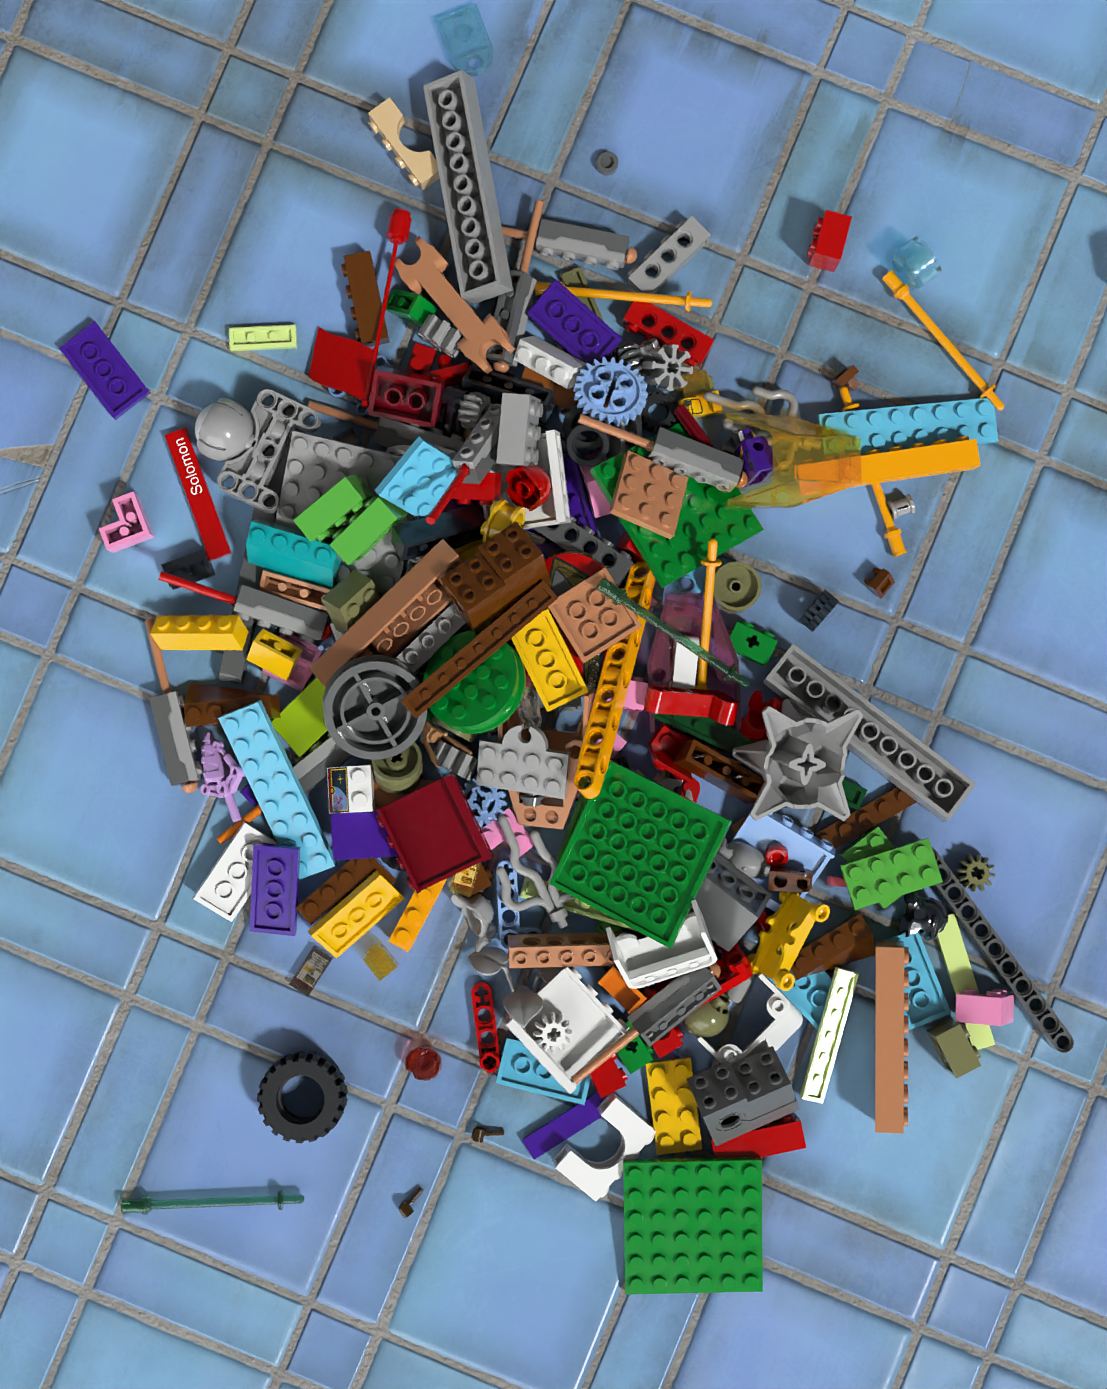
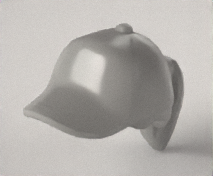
M726 837L724 838L718 850L719 854L723 855L724 858L751 879H764L769 876L771 865L766 862L764 854L747 843H727Z
M454 893L451 897L452 902L461 908V913L466 916L471 930L478 936L475 950L479 953L497 933V927L493 922L494 910L491 902L480 894H474L466 899Z

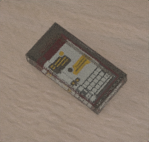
M313 946L289 985L308 997L333 960V957L317 946Z

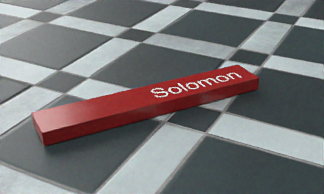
M185 427L166 434L167 444L210 561L232 554L187 428Z

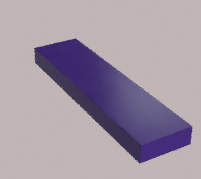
M595 1092L586 1098L585 1105L576 1104L524 1137L522 1141L532 1158L535 1160L600 1119L602 1116L597 1108L605 1099L600 1098L598 1092Z

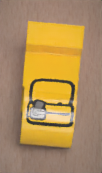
M718 390L711 392V393H714V394L719 395V391H718ZM704 394L685 398L677 402L678 406L685 404L695 419L720 415L723 410L722 406L706 401Z

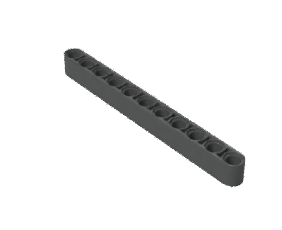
M932 847L938 869L941 868L944 872L943 882L933 885V887L952 913L955 914L957 920L1011 994H1014V998L1049 1046L1061 1053L1071 1051L1074 1046V1039L944 860ZM951 887L957 889V896L953 899H950L948 896V890ZM968 905L971 909L970 915L963 917L961 910L964 906ZM982 924L984 932L982 935L977 936L975 928L977 925ZM995 942L998 949L994 954H990L989 945ZM1009 961L1011 969L1004 973L1002 965L1004 962ZM1019 980L1024 981V988L1021 991L1016 990V983ZM1036 998L1038 1005L1035 1009L1031 1010L1029 1003L1032 999ZM1050 1017L1051 1025L1048 1028H1044V1019ZM1060 1036H1064V1044L1058 1047L1057 1039Z

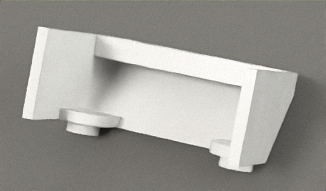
M696 900L691 901L694 911L688 913L672 948H668L649 937L638 940L635 935L630 933H622L615 937L610 927L606 928L614 962L629 988H642L708 967L717 961L711 938Z
M762 973L756 975L774 992L766 1004L767 1011L774 1019L743 1051L734 1044H725L717 1051L704 1037L695 1034L697 1040L720 1063L729 1060L730 1064H733L771 1046L777 1051L802 1024L803 1017L801 1012Z

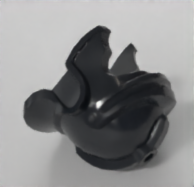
M917 891L904 894L907 908L899 922V933L903 934L906 931L905 937H909L919 931L926 941L936 939L938 933L944 930L948 922V915L944 905L934 898L929 897L925 899L922 896H918Z

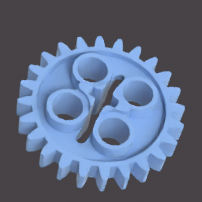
M603 357L601 363L594 359L593 364L587 363L585 370L581 369L579 376L576 377L573 391L576 392L574 400H579L577 408L584 407L583 415L590 413L591 418L606 421L609 425L611 422H614L616 427H619L620 421L627 425L629 418L634 421L637 414L641 415L645 407L648 392H646L647 384H643L644 376L637 377L639 370H630L631 363L624 366L623 359L619 363H615L614 357L611 358L610 362H607L606 358ZM614 376H617L618 379L608 407L604 408L603 405Z

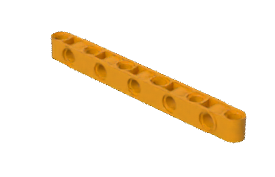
M637 562L631 567L622 593L642 627L607 649L578 758L574 785L587 799L595 798L601 791L651 604L655 576L644 562ZM599 739H602L600 743L596 744ZM591 782L588 787L584 788L586 783Z

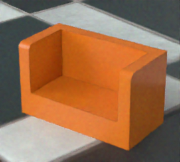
M614 965L597 981L630 1015L647 999L638 988L632 989L627 986L620 971Z

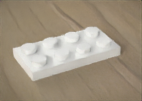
M244 821L194 894L193 899L232 922L251 894L254 843H278Z

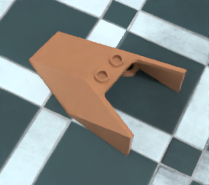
M593 688L584 695L583 715L576 731L540 729L548 740L549 749L571 753L567 797L559 799L544 796V799L541 800V805L525 806L523 805V800H521L523 792L508 790L519 825L564 829L578 791L574 785V777L597 689ZM519 703L514 713L498 726V741H503L504 735L509 729L520 723H524L525 727L521 731L522 738L526 741L531 740L530 727L526 723L521 703Z

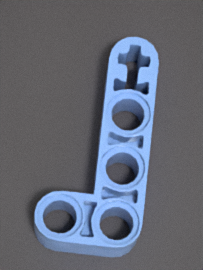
M503 860L497 866V868L499 866L504 867V864H508L509 868H513L510 860ZM513 868V872L509 873V879H514V883H511L514 896L511 899L514 902H519L517 872ZM496 873L501 945L508 949V944L504 941V935L509 932L515 935L528 934L531 931L543 934L540 928L535 926L520 927L519 911H514L516 917L513 921L507 922L504 920L503 912L508 910V908L502 901V884Z

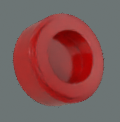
M778 843L768 846L765 851L766 862L774 867L785 865L788 861L787 848Z

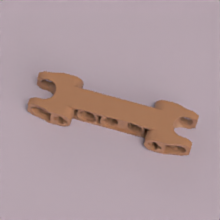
M418 236L415 239V243L421 250L420 259L413 265H406L398 257L395 259L394 265L401 279L415 294H420L424 289L463 334L464 338L456 345L467 358L489 374L492 371V367L486 360V353L491 346L502 345L510 354L515 350L507 332L491 314L483 320L480 319L444 276L443 272L450 264L440 252Z

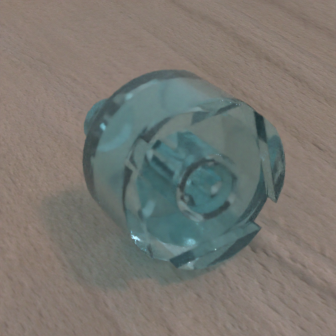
M917 236L893 252L894 261L891 262L898 273L902 271L907 277L905 282L911 290L922 288L942 273L941 267L936 268L934 264L937 259L923 240L917 242Z

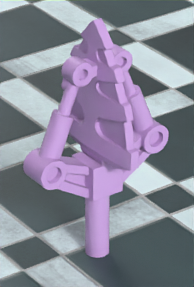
M207 732L203 739L204 746L201 747L204 784L200 790L203 795L225 798L232 821L237 822L241 820V816L233 794L237 793V788L245 774L242 767L235 762L230 754L225 752L223 742L215 741L216 739Z

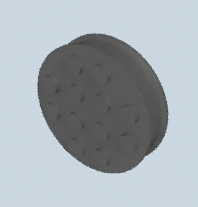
M383 655L358 657L340 667L330 678L323 695L324 720L334 742L347 753L370 760L389 758L410 747L422 732L427 717L426 710L415 719L400 702L421 684L415 673L401 661Z

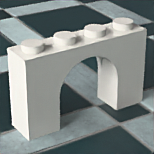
M614 1092L609 1094L597 1109L603 1118L620 1131L621 1143L617 1152L608 1160L593 1162L584 1158L569 1144H566L552 1160L559 1172L595 1201L607 1194L609 1186L614 1180L621 1178L623 1175V1160L637 1159L639 1151L645 1145L652 1142L656 1133L652 1124Z

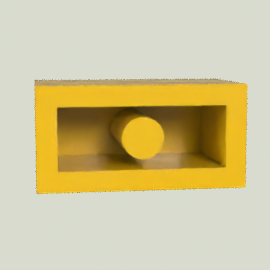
M262 629L254 639L246 660L287 681L295 670L303 649Z

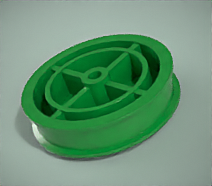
M471 630L451 637L430 658L425 669L423 681L480 633L475 635ZM505 643L430 706V711L447 726L462 733L478 734L500 726L514 713L524 694L526 675L520 656L510 645Z

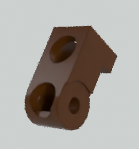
M781 866L770 867L768 891L809 892L812 890L811 870Z

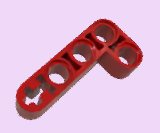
M650 685L647 690L644 710L658 714L709 717L724 725H734L739 701L724 692L715 690Z

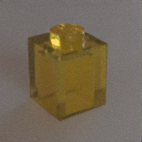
M706 370L681 375L684 381H687V385L680 388L682 399L703 395L714 389L712 376H708Z
M374 944L365 951L367 956L363 961L379 981L399 966L384 944L379 947Z

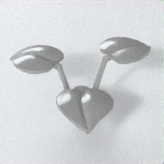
M483 947L479 953L474 951L468 957L472 968L481 975H494L500 969H503L512 990L504 998L505 1010L523 1028L543 1007V1000L536 993L539 980L542 978L544 982L549 983L564 968H535L538 975L535 977L532 989L527 986H520L516 989L508 968L504 965L508 962V954L503 949Z

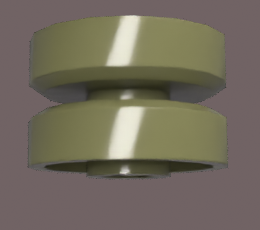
M730 562L720 567L715 573L714 605L723 612L731 614L747 610L760 597L762 588L760 576L753 567L743 562ZM734 583L737 584V589L739 591H734L732 589V585Z
M415 742L395 756L371 761L377 785L383 791L390 794H405L412 791L419 785L423 777L422 754Z

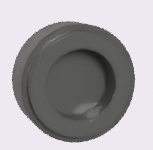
M610 151L600 153L596 159V169L598 172L606 176L615 173L618 168L617 156Z

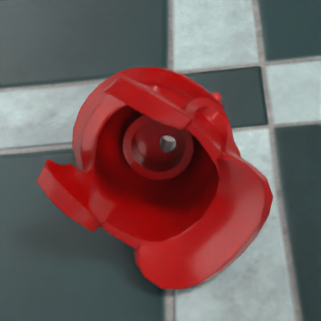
M756 690L749 700L747 716L739 721L738 726L741 734L752 741H760L763 738L768 739L762 710L770 706L781 713L784 700L774 698L762 703L761 691Z

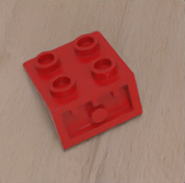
M662 722L648 742L653 765L659 770L671 772L677 780H685L691 783L693 780L691 772L673 763L681 742L692 740V738Z

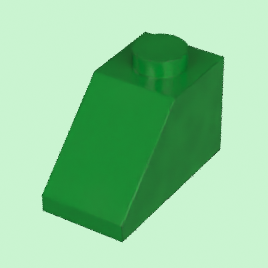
M397 289L392 290L386 306V311L418 326H422L428 315H434L437 307L419 294Z

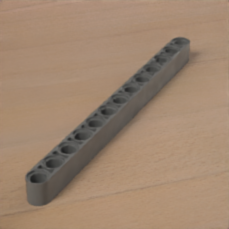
M287 407L284 410V415H292L295 408ZM291 439L267 487L279 497ZM266 448L265 456H272L275 448ZM267 498L265 506L272 507L276 502L275 498ZM254 507L251 521L263 519L275 523L277 513L269 514ZM246 548L237 591L240 585L259 590L262 571L265 568L248 563ZM251 618L248 621L242 620L249 631L243 650H224L219 672V680L241 685L244 682L248 666V660L246 659L252 646L257 620Z

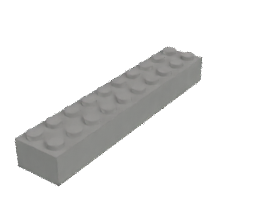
M463 70L425 84L423 88L461 298L475 304L513 291L475 79Z
M795 644L791 645L763 681L764 685L784 700H794L818 719L825 722L859 709L863 718L846 748L942 822L950 820L976 785L974 781Z

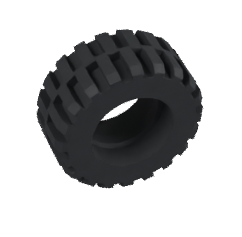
M296 1051L294 1054L285 1055L268 1069L259 1085L260 1091L257 1094V1101L260 1102L258 1111L265 1118L263 1120L265 1126L270 1125L273 1129L271 1132L275 1136L280 1134L284 1136L282 1140L288 1142L292 1139L296 1143H303L307 1140L310 1143L316 1141L319 1137L323 1138L337 1125L347 1105L348 1099L346 1094L348 1093V1088L344 1084L345 1077L343 1073H339L335 1062L332 1064L328 1061V1057L325 1055L318 1056L313 1051L308 1053ZM295 1076L310 1077L323 1090L324 1102L322 1108L311 1117L296 1116L283 1103V1087L288 1080Z

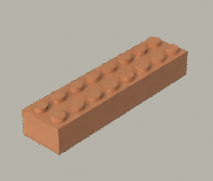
M442 539L309 667L311 671L326 687L333 674L344 664L355 658L367 655H383L393 658L450 603L441 577L465 562V560Z
M876 940L875 1132L904 1134V1126H908V1107H904V1103H908V1084H904V1080H908V1061H904V1057H908V1038H904V1034L909 1033L908 1016H904V1011H909L908 993H904V988H909L908 970H904V965H909L908 947H904V941Z

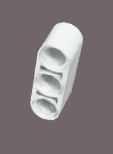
M675 635L669 687L695 688L699 637Z

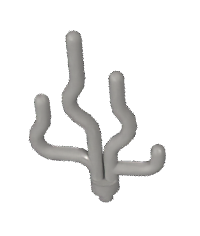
M758 386L752 389L754 395L765 399L787 400L789 408L786 415V425L769 419L761 405L754 401H734L711 392L704 394L706 401L737 411L752 410L763 426L780 432L766 438L769 446L778 442L789 444L784 460H776L779 465L777 470H784L791 466L797 448L809 451L810 448L816 450L820 448L821 441L815 440L814 434L802 431L796 426L795 416L798 402L796 397L787 390L778 389L771 391ZM726 421L723 424L725 430L737 434L744 429H748L745 426Z
M505 815L499 816L498 822L511 849L510 862L517 873L531 878L540 895L530 897L521 902H514L511 899L510 879L505 868L499 866L496 869V873L502 884L501 897L503 903L512 911H522L532 906L540 905L546 909L551 922H557L560 929L566 927L568 923L565 917L568 916V912L563 903L575 897L567 893L559 895L557 888L549 884L559 861L553 854L547 851L539 832L536 830L532 831L530 836L538 854L550 864L552 869L546 888L538 872L520 863V847L507 817Z

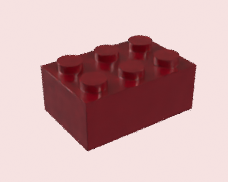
M379 366L374 370L368 415L435 428L439 423L446 379Z

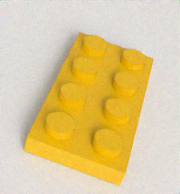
M549 608L541 612L511 638L547 712L589 692Z
M376 870L311 927L308 932L311 937L335 958H338L405 898L400 891Z
M684 1057L649 1062L645 1066L653 1127L656 1130L654 1135L657 1155L701 1150L702 1142L697 1103L686 1080L693 1076L691 1058Z

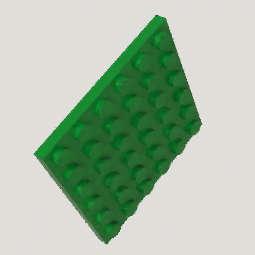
M682 423L667 429L692 439ZM638 445L628 449L644 458H647L649 453L644 447ZM628 450L590 470L591 475L610 505L624 454ZM692 477L688 478L675 535L671 539L618 517L662 588L703 565L701 560L707 558L708 542L710 539H716L718 543L716 556L718 557L764 530L736 486L731 492L720 491L715 486L697 482Z
M610 759L601 791L595 798L588 799L549 884L660 944L672 948L692 907L691 901L696 899L732 821Z
M761 1157L623 1160L626 1295L763 1292Z

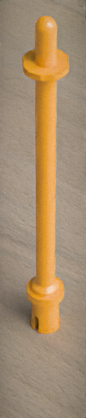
M893 270L888 272L882 278V281L892 290L895 299H902L980 389L982 394L979 398L982 399L986 396L997 410H1003L1004 403L993 392L996 385L993 384L990 387L909 294V285L904 284Z
M537 281L535 295L541 296L551 283ZM565 286L572 294L578 297L684 305L687 312H690L691 306L711 307L712 300L709 298L692 297V291H688L686 296Z
M845 386L841 387L839 392L845 408L841 409L840 412L858 409L860 407L859 403H852L848 388ZM872 484L886 526L884 537L888 539L893 557L905 554L907 551L900 535L902 531L893 522L881 484Z
M716 539L709 540L707 558L701 560V564L706 566L698 678L694 689L710 690L706 686L715 568L722 564L720 559H716L718 544Z

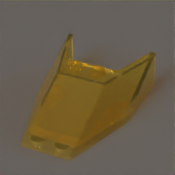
M725 413L723 423H744L769 431L772 436L773 456L772 483L728 499L725 503V509L794 508L862 483L860 437L792 416Z

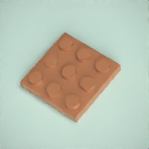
M628 450L624 454L609 513L671 539L675 535L689 477L679 475L669 468L662 467L660 464L653 463L651 460Z
M606 567L560 595L556 601L548 606L583 663L642 627Z

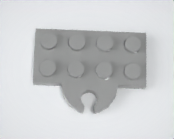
M524 723L509 729L504 735L503 741L484 738L480 740L476 785L559 799L567 797L571 753L549 749L548 740L544 732L537 726L531 725L529 728L531 734L530 741L524 740L521 736V731L525 728Z

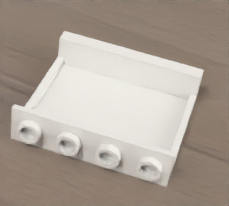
M549 430L541 434L540 440H537L536 450L539 451V460L535 465L540 466L549 476L551 493L547 501L535 510L529 511L530 509L525 508L526 518L523 529L571 523L560 432ZM495 461L488 472L501 473L500 500L505 499L509 505L517 508L507 494L506 490L509 489L508 482L505 483L508 472L516 467L501 465ZM480 505L483 507L484 518L487 521L492 505Z
M564 967L537 993L543 1000V1007L524 1028L512 1018L505 1023L509 1030L569 1094L578 1085L571 1076L627 1033L629 1029L622 1019L616 1020L611 1015L613 1010L605 1001L602 1004L596 998L598 993L589 984L585 986L580 981L582 976L574 967L571 969ZM550 1012H554L555 1019L558 1015L562 1014L564 1016L563 1021L569 1020L570 1026L568 1028L573 1031V1034L567 1036L571 1042L569 1044L562 1043L565 1048L564 1050L556 1046L555 1053L551 1052L550 1046L546 1051H543L542 1044L537 1045L535 1042L538 1037L533 1035V1031L539 1029L535 1026V1022L543 1023L542 1015L550 1019ZM551 1028L550 1037H554V1033L557 1032L555 1028Z

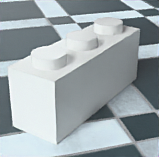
M536 336L521 338L514 356V360L566 389L574 387L576 377L579 376L581 369L585 370L586 363Z

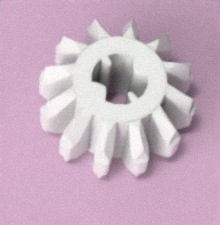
M550 1012V1019L542 1015L543 1023L536 1021L535 1026L539 1029L533 1031V1035L538 1037L535 1040L536 1044H542L543 1051H546L550 1046L552 1053H555L556 1046L564 1050L565 1048L562 1043L569 1044L571 1040L567 1036L573 1034L572 1029L568 1028L570 1026L569 1020L563 1021L564 1016L562 1014L558 1015L555 1019L554 1012ZM551 1028H555L557 1031L554 1033V1037L549 1035Z

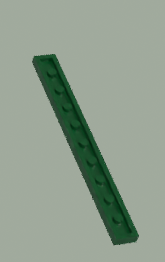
M653 713L652 718L732 754L733 749L736 747L760 742L749 740L741 732L708 717ZM843 779L842 786L848 806L859 810L867 789Z

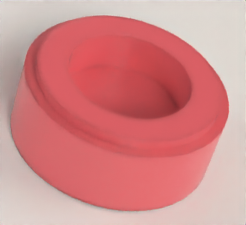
M828 876L826 878L827 885L846 887L844 878Z

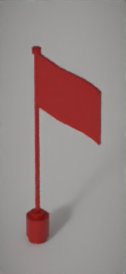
M394 209L389 217L386 237L394 245L374 350L356 340L330 334L318 326L309 378L324 387L346 392L362 400L361 406L369 408L370 391L398 245L408 241L411 228V213L404 209Z

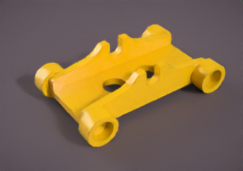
M780 891L779 901L782 904L776 913L766 920V923L770 924L771 928L768 932L760 931L758 950L756 954H750L747 959L753 967V974L762 973L773 979L776 987L783 991H788L795 982L794 976L789 971L815 920L818 922L827 920L830 909L822 902H815L813 904L799 897L798 892Z

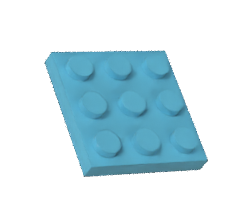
M418 436L375 491L382 498L415 517H426L457 475L452 462L453 457Z

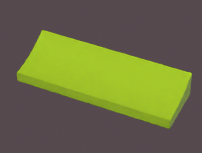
M317 677L280 713L281 718H275L271 722L274 729L299 757L328 731L323 714V695L326 687Z

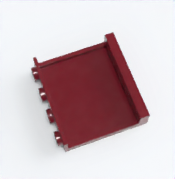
M454 773L377 810V821L382 828H386L388 836H386L387 841L392 849H396L399 855L396 857L401 869H406L409 876L406 878L412 890H416L417 894L494 856Z

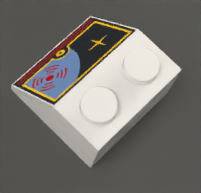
M372 765L327 768L329 814L375 811Z

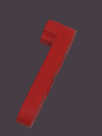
M733 951L728 955L727 965L720 968V976L717 978L714 975L717 981L727 978L724 983L720 984L722 989L702 1005L752 976L753 967L742 951Z
M480 981L471 990L480 1058L479 1064L487 1073H493L500 1066L501 1062L491 986L486 982ZM479 986H483L484 990H488L484 999L485 1002L490 1001V1005H476V1002L481 1003L480 995L475 993V991L479 990ZM483 1008L491 1012V1018L488 1021H482L478 1017V1012ZM483 1032H492L494 1035L492 1043L486 1044L482 1041L481 1035ZM496 1046V1050L492 1049L491 1051H482V1048L489 1049ZM492 1056L496 1061L493 1063V1066H489V1063L484 1062V1059Z

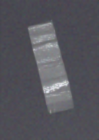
M525 687L523 697L517 709L520 723H524V730L529 731L531 725L539 728L542 718L535 690L532 687Z

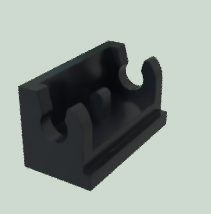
M204 549L161 564L164 572L193 582L216 575L207 551ZM168 583L173 590L181 588L179 586Z

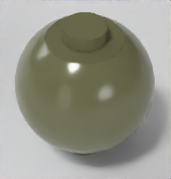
M723 993L693 1011L684 1019L686 1029L691 1034L701 1037H712L719 1034L725 1028L729 1019L727 1006L730 1004L728 996Z

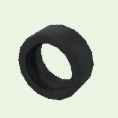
M579 423L571 430L567 437L566 447L569 456L579 465H597L604 460L609 452V434ZM582 431H594L601 438V450L593 457H584L576 450L575 440Z

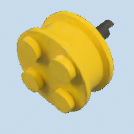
M505 499L494 501L490 508V516L483 523L480 534L483 535V543L515 521L523 529L526 518L525 507H513ZM524 530L534 544H542L545 541V538Z

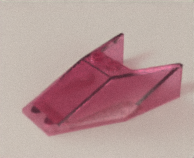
M704 593L666 595L647 662L648 686L669 687L675 635L699 637L695 686L697 685ZM713 595L706 686H714L717 691L724 692L739 701L735 723L731 725L732 729L737 730L742 729L739 660ZM647 711L648 733H655L657 719L654 718V713Z

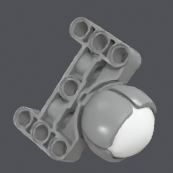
M269 389L262 390L258 394L251 413L234 400L219 398L217 403L205 407L196 419L195 435L197 438V449L201 454L210 459L226 461L217 478V484L223 492L266 513L274 514L277 513L280 497L267 487L287 448L292 432L299 428L305 432L314 433L319 430L321 420L313 409ZM267 397L274 398V403L271 406L263 405ZM287 407H294L295 411L292 415H284V410ZM308 416L315 417V422L312 425L307 426L304 424V420ZM274 447L275 452L272 456H264L266 448ZM234 478L235 482L232 487H224L226 479ZM247 488H255V493L252 497H245L244 493ZM269 497H274L276 500L272 507L265 506V500Z

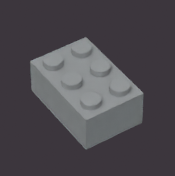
M502 393L496 463L509 467L528 466V464L538 463L539 451L536 450L537 440H540L541 427L538 424L539 417L543 415V404L540 403V399L526 394Z

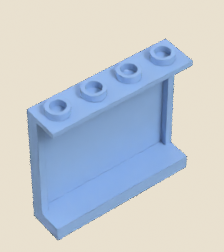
M776 812L756 821L749 813L731 842L747 843L764 855L768 846L776 843L784 845L788 850V861L781 867L811 870L812 885L830 858L833 859L835 857V848L831 842L826 839L820 840L808 828H800L794 824L790 817L786 815L781 816ZM769 876L764 879H753L768 891ZM768 891L772 896L766 906L776 912L782 904L779 901L780 891ZM798 892L799 897L804 898L808 893Z

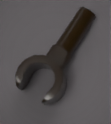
M475 1127L471 1138L475 1142L482 1143L484 1136L504 1135V1130H486L482 1127Z
M421 1187L416 1190L411 1198L400 1204L399 1212L403 1218H407L414 1212L411 1204L424 1191Z

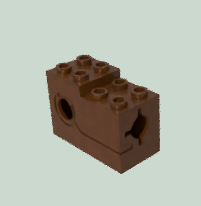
M516 521L480 545L478 553L441 577L450 603L475 635L490 626L543 580L547 585L551 584L542 552Z

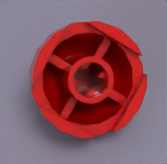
M535 464L517 466L509 471L505 478V483L508 482L509 489L506 491L511 501L517 507L522 506L530 509L529 511H533L543 505L551 493L549 476L540 466Z

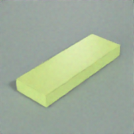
M294 324L230 327V351L298 348L297 326Z

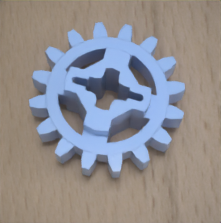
M473 778L472 785L465 783L467 789L463 790L472 811H478L481 815L475 816L480 827L483 826V822L491 826L492 819L498 822V813H505L501 806L507 805L502 800V798L506 797V794L500 792L501 789L476 785V779ZM483 788L490 789V790H492L493 792H492V793H491V792L485 793V791L483 790ZM484 798L485 800L482 801V804H483V805H482V807H481V806L478 805V804H480V803H481V799Z

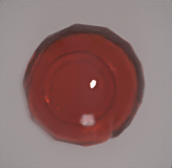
M419 1046L411 1050L406 1056L405 1068L414 1075L415 1079L429 1081L437 1077L442 1069L441 1056L432 1047Z

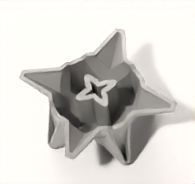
M785 699L782 702L781 713L770 706L765 707L762 710V716L768 740L736 747L733 749L732 754L733 757L762 775L764 785L754 803L750 816L756 821L781 808L812 809L819 807L845 821L851 815L842 786V781L845 777L846 747L863 718L860 710H853L825 722L818 719L792 699Z

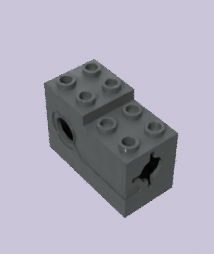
M717 852L695 900L703 915L710 938L729 952L759 918L772 894Z
M773 1046L733 1064H730L729 1060L686 1079L715 1146L800 1109L791 1082Z

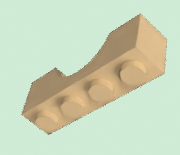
M390 97L368 112L370 118L369 126L375 134L380 133L383 137L381 140L388 151L392 150L395 153V161L401 169L406 168L409 172L408 178L415 187L418 185L423 191L440 179L437 160L430 151L415 152L409 150L401 143L399 134L405 122L403 114Z

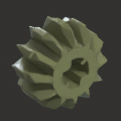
M976 853L974 859L971 854H967V862L962 859L959 860L963 867L956 868L955 871L962 873V875L957 877V880H964L962 883L963 888L966 889L970 886V891L975 892L977 887L980 891H984V884L992 885L988 878L995 877L994 873H989V870L993 869L994 865H987L988 857L981 859V854ZM973 868L979 869L978 877L971 875V871L974 872Z

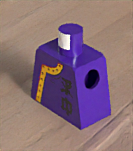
M750 428L744 429L738 433L741 444L734 451V456L744 460L741 471H744L748 476V482L744 486L747 487L764 483L779 465L766 437H754Z

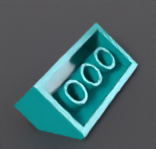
M263 519L251 521L246 541L248 563L333 589L342 558L330 546L333 542L332 540L324 539L321 542L319 540L310 542L302 531Z

